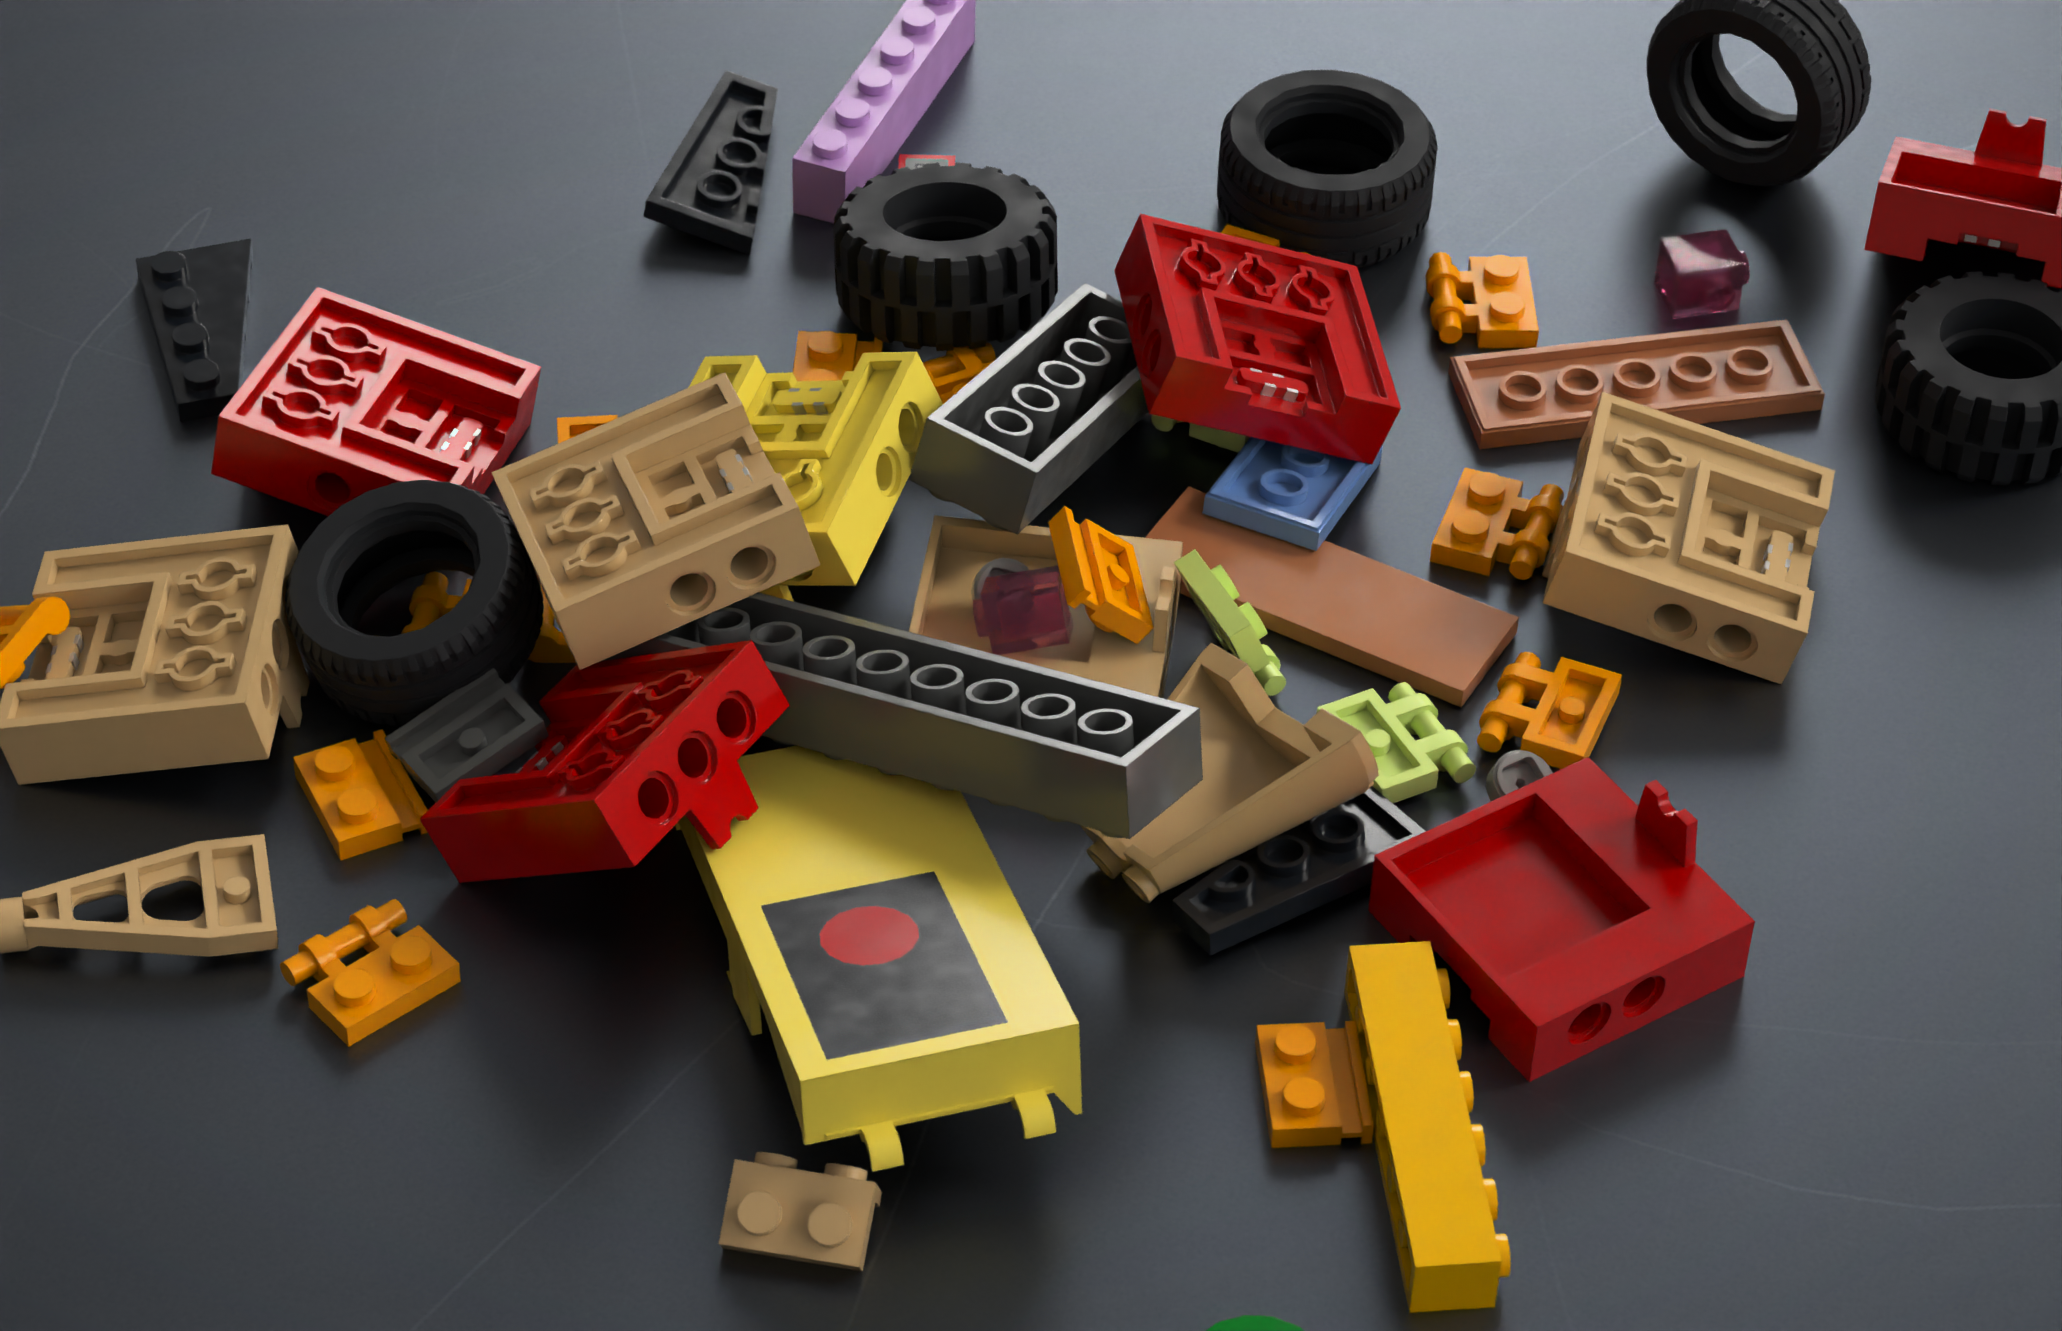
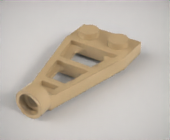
M265 834L197 841L22 892V897L0 899V954L28 951L37 946L207 957L278 949ZM185 880L196 882L202 888L204 911L194 920L155 919L148 916L142 908L143 898L155 888ZM115 894L123 895L127 899L129 914L122 922L84 921L74 918L73 910L75 906Z

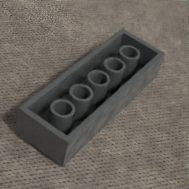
M1086 283L1079 287L927 417L908 480L928 489L937 499L953 502L983 517L989 525L995 528L1019 534L1148 413L1122 301Z

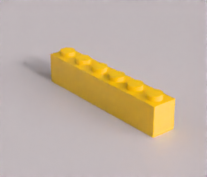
M1430 941L1349 946L1344 993L1350 1021H1356L1374 1124L1373 1136L1409 1313L1495 1307L1499 1278L1509 1277L1510 1248L1507 1235L1505 1233L1496 1234L1493 1221H1496L1498 1216L1497 1189L1494 1179H1483L1481 1166H1484L1486 1158L1485 1137L1482 1125L1471 1124L1469 1113L1473 1111L1474 1104L1471 1074L1469 1071H1459L1457 1060L1461 1059L1462 1039L1458 1020L1448 1019L1446 1009H1449L1450 1006L1448 972L1446 968L1436 969Z

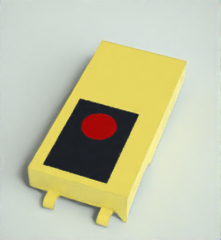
M792 746L741 756L737 760L759 809L748 820L738 821L733 817L730 823L732 837L721 849H711L686 815L676 823L675 828L683 832L727 938L730 971H726L733 988V996L752 1036L762 1034L760 1005L763 1009L805 1145L859 1134L861 1141L866 1143L871 1169L874 1172L904 1165L902 1147L895 1126L1011 1102L1013 1109L1019 1112L1025 1139L1056 1133L1054 1113L1047 1094L1055 1093L1075 1115L1082 1114L1079 1022L960 791L941 790L935 788L932 783L903 775L884 774L875 767L846 759H831L822 752L800 746Z

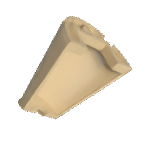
M1210 643L1201 652L1168 697V700L1200 708L1203 780L1131 839L1111 838L1103 835L1099 830L1081 827L1094 842L1087 849V853L1093 862L1112 879L1122 872V877L1128 886L1143 901L1150 903L1157 895L1366 792L1374 784L1373 780L1379 776L1378 767L1374 755L1360 730L1323 708L1307 723H1300L1274 706L1247 663L1217 645Z

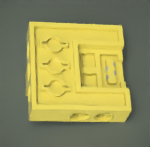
M918 352L863 353L854 371H845L841 380L797 381L793 372L766 373L757 355L705 356L689 387L721 373H726L744 406L750 425L758 437L768 461L775 473L780 472L800 509L821 565L759 593L794 602L788 585L856 586L911 474L927 417L943 405Z

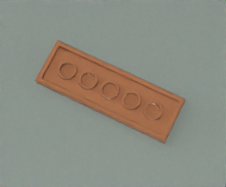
M1788 320L1450 357L1448 371L1479 449L1582 438L1602 391L1697 424L1822 410L1825 396Z
M1189 486L1145 537L1183 542L1182 557L1196 549L1210 570L1220 564L1240 595L1234 602L1239 607L1248 601L1260 617L1265 628L1397 682H1406L1412 688L1461 708L1517 633L1519 617L1326 540L1323 541L1317 551L1202 514L1204 499L1207 493ZM1181 578L1180 593L1192 598Z

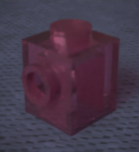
M1727 229L1661 238L1654 284L1673 319L1739 309L1742 287L1749 282L1750 267L1745 252L1737 249Z
M1058 565L986 577L980 594L981 598L973 600V614L978 636L980 638L989 636L992 654L1003 655L1069 644L1074 625L1070 606L1067 605Z

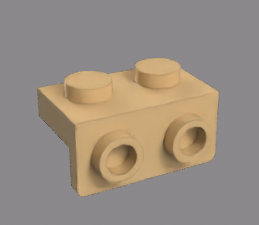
M757 1152L754 1162L734 1160L719 1238V1245L723 1249L863 1271L874 1207L880 1206L882 1195L876 1182L866 1181L868 1173L866 1170L835 1163L826 1164L824 1174L796 1169L797 1159L768 1152Z

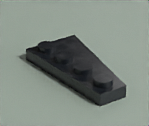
M726 70L646 199L644 217L667 225L670 228L684 231L750 255L778 89Z
M251 238L182 251H165L153 256L136 258L139 282L180 422L220 415L242 386L244 370L243 348L247 335V303L250 300L251 288L249 278L253 265Z
M1371 786L1366 792L1256 846V852L1245 860L1230 859L1172 900L1173 921L1211 956L1371 884L1374 856L1426 831Z

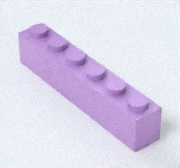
M906 0L793 156V213L834 224L836 212L847 196L857 186L863 188L867 180L882 175L974 43L976 0Z

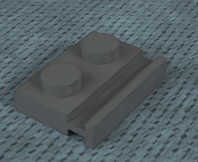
M492 668L477 680L455 690L385 737V741L394 758H398L404 764L406 771L436 803L459 779L492 776L549 737L544 721L508 683L505 684L499 678L497 671Z

